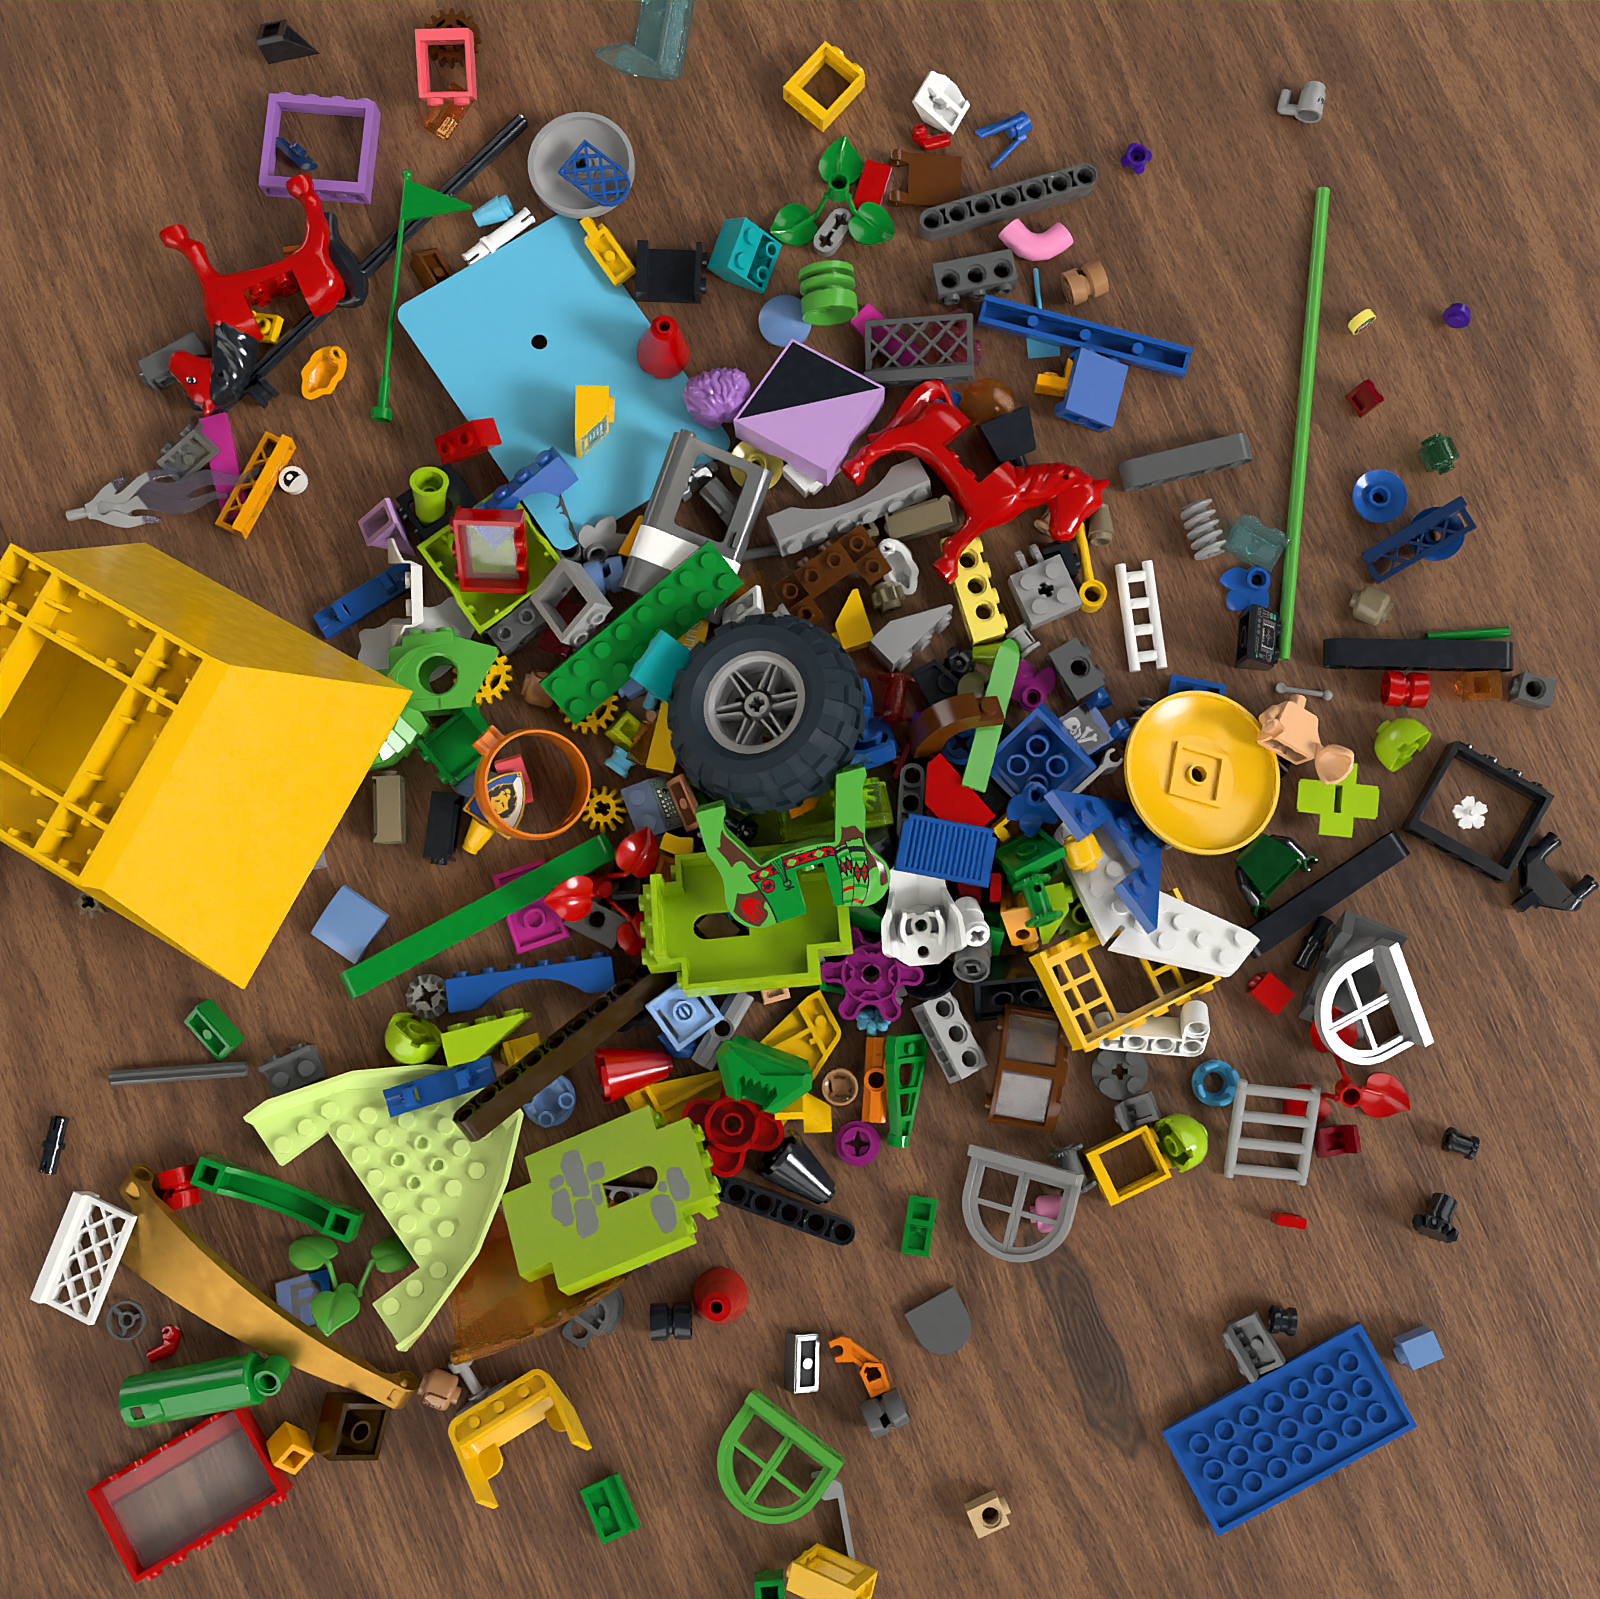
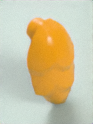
M327 346L319 349L301 371L303 379L302 395L306 399L314 400L323 395L331 394L337 383L342 380L346 370L347 358L345 352L339 346Z

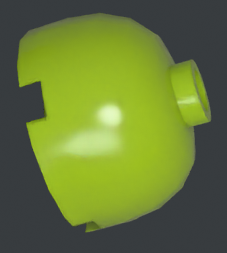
M1398 718L1392 722L1386 720L1376 731L1379 735L1375 740L1374 750L1379 761L1387 769L1395 772L1413 759L1411 755L1416 749L1420 752L1431 737V733L1423 724L1415 719Z
M399 1012L394 1014L384 1035L388 1052L401 1065H419L429 1061L436 1054L442 1043L440 1035L442 1032L436 1025L425 1018H422L421 1022L412 1019L414 1015L412 1013Z
M1185 1114L1169 1115L1155 1123L1153 1129L1156 1133L1158 1132L1160 1142L1156 1143L1160 1153L1165 1152L1170 1160L1172 1169L1178 1167L1180 1168L1179 1172L1183 1173L1202 1162L1208 1150V1134L1202 1124Z

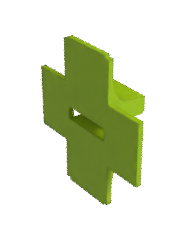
M1353 763V769L1350 774H1347L1344 780L1336 784L1325 785L1320 780L1300 779L1298 781L1296 809H1298V812L1320 814L1318 835L1352 838L1354 818L1376 819L1378 817V786L1356 784L1357 763Z

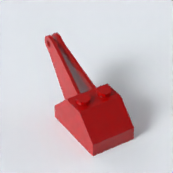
M941 753L927 764L924 770L923 816L981 827L986 826L996 817L971 788L961 785L962 777ZM956 882L960 898L972 896L980 904V886Z

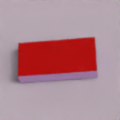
M866 159L853 200L857 211L865 202L881 205L892 166Z

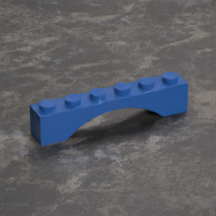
M606 952L590 954V959L579 961V956L562 958L563 963L552 964L550 959L536 961L535 967L524 968V963L508 965V971L497 972V967L480 969V975L470 976L469 971L452 973L453 979L445 980L449 1013L482 1009L490 999L504 989L532 979L563 981L578 987L586 993L607 991L617 983L614 957H607Z

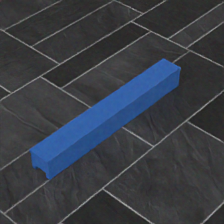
M986 294L982 300L976 326L1072 351H1076L1081 347H1089L1104 357L1117 358L1120 361L1119 363L1183 379L1186 375L1187 365L1193 350L1191 347Z

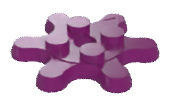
M851 926L853 954H847L846 958L841 962L823 963L820 966L821 979L828 983L838 982L845 988V998L838 1007V1012L843 1019H854L863 1006L871 1004L880 1010L883 1019L890 1022L896 1021L901 1015L900 1005L895 999L897 989L903 985L916 986L920 984L924 977L923 971L918 966L903 965L897 958L887 957L882 951V939L877 943H868L862 937L861 931L857 927ZM873 965L878 968L879 976L875 981L870 982L864 979L863 971L867 966Z

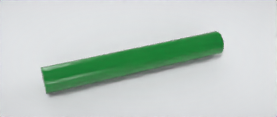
M1505 626L1427 632L1425 640L1510 637V628Z

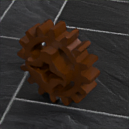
M450 8L449 14L446 15L443 10H440L439 18L431 16L432 25L425 23V29L460 28L459 26L469 28L474 35V53H479L477 44H481L479 28L474 23L472 16L466 18L463 10L458 15L455 14L453 8ZM464 44L428 45V53L431 60L435 61L438 59L441 67L446 62L449 63L451 69L454 68L455 63H459L461 67H464Z

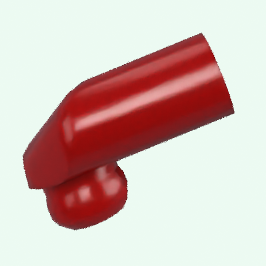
M167 1325L162 1329L161 1333L164 1334L162 1335V1343L147 1350V1358L150 1363H155L177 1351L182 1336L177 1326Z

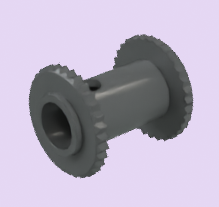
M1068 1143L1048 1153L1046 1159H1056L1059 1168L1083 1174L1084 1177L1080 1194L1096 1186L1098 1181L1097 1179H1087L1077 1150L1084 1146L1083 1143ZM1064 1190L1060 1192V1195H1061L1062 1197H1063Z

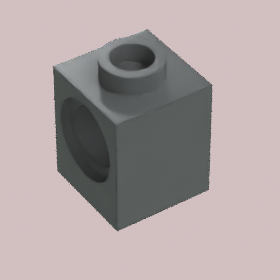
M1529 672L1520 673L1509 682L1507 692L1510 693L1508 702L1539 711L1551 707L1557 680ZM1527 684L1534 690L1533 697L1529 696L1526 692Z

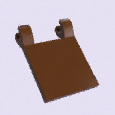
M893 149L889 158L891 166L900 167L908 165L907 193L899 190L890 191L888 206L932 208L960 199L961 156L909 153L900 149Z

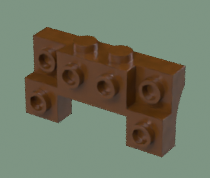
M860 523L833 542L831 538L818 547L820 552L812 558L809 554L795 563L798 568L772 585V589L785 605L790 615L807 619L812 625H815L825 618V614L814 600L815 597L856 568H858L867 583L872 585L892 571V567L882 555L862 523Z

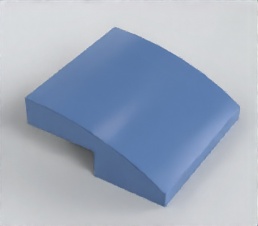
M343 885L326 907L310 934L352 963L357 964L362 959L371 941L380 933L389 915L348 886Z

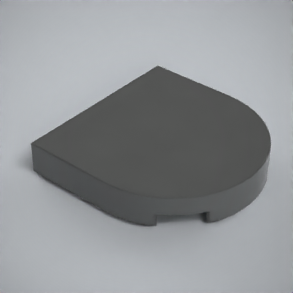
M953 1285L904 1312L919 1342L932 1353L940 1355L954 1353L965 1345L970 1336L971 1320Z

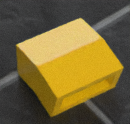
M665 832L659 849L674 856L694 853L696 840L694 838L677 837Z

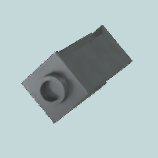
M194 331L138 361L142 370L139 375L147 387L152 386L160 393V388L164 389L178 381L168 368L169 358L174 351L185 350L199 357L211 358L212 355L203 339H199Z

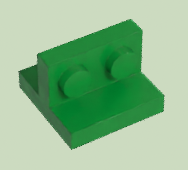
M1039 828L1033 837H1027L1023 834L996 848L993 861L1003 868L1009 888L1016 896L1022 893V891H1013L1012 887L1015 883L1031 875L1046 873L1053 877L1064 871L1060 859L1067 855L1064 846Z

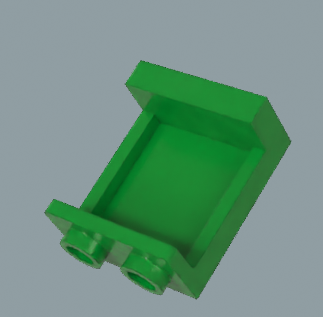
M473 704L472 707L461 708L458 713L424 740L420 738L416 741L421 747L417 752L427 763L431 761L438 768L435 774L444 784L449 782L456 787L476 770L482 755L471 745L490 725Z

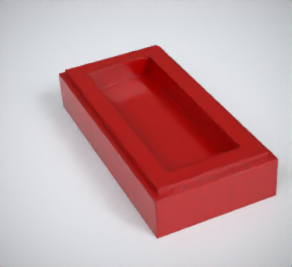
M991 873L989 904H999L1001 902L1002 875L1000 873Z

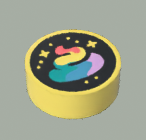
M1365 309L1349 322L1348 328L1354 335L1367 328L1376 319V316L1371 309Z

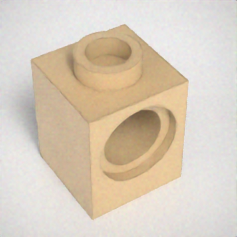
M995 1490L964 1504L978 1539L1010 1524L1007 1518V1514L1011 1513L1005 1497L999 1498ZM988 1507H993L997 1510L992 1518L982 1516V1512Z

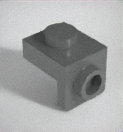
M1152 1091L1121 1100L1114 1105V1118L1118 1126L1122 1127L1123 1132L1130 1131L1133 1127L1158 1120L1162 1117Z

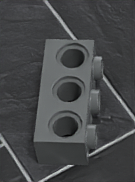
M1012 249L932 264L931 278L937 304L954 305L960 302V300L967 298L979 300L984 298L985 294L997 293V295H1005L1016 288L1018 281ZM1001 270L1004 271L1007 274V276L1004 278H1000L996 276L994 272ZM975 275L978 276L981 279V281L978 283H973L968 279V277ZM951 281L955 286L946 288L942 285V282Z

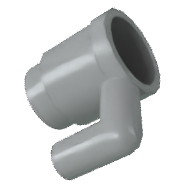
M1318 81L1305 83L1300 93L1298 105L1289 104L1292 93L1290 90H1281L1277 107L1278 113L1281 115H1293L1299 121L1305 123L1320 121L1326 97L1325 85Z

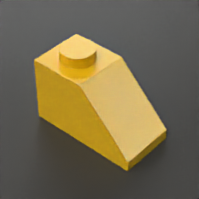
M858 588L851 591L835 623V632L831 633L847 653L868 647L870 640L874 637Z

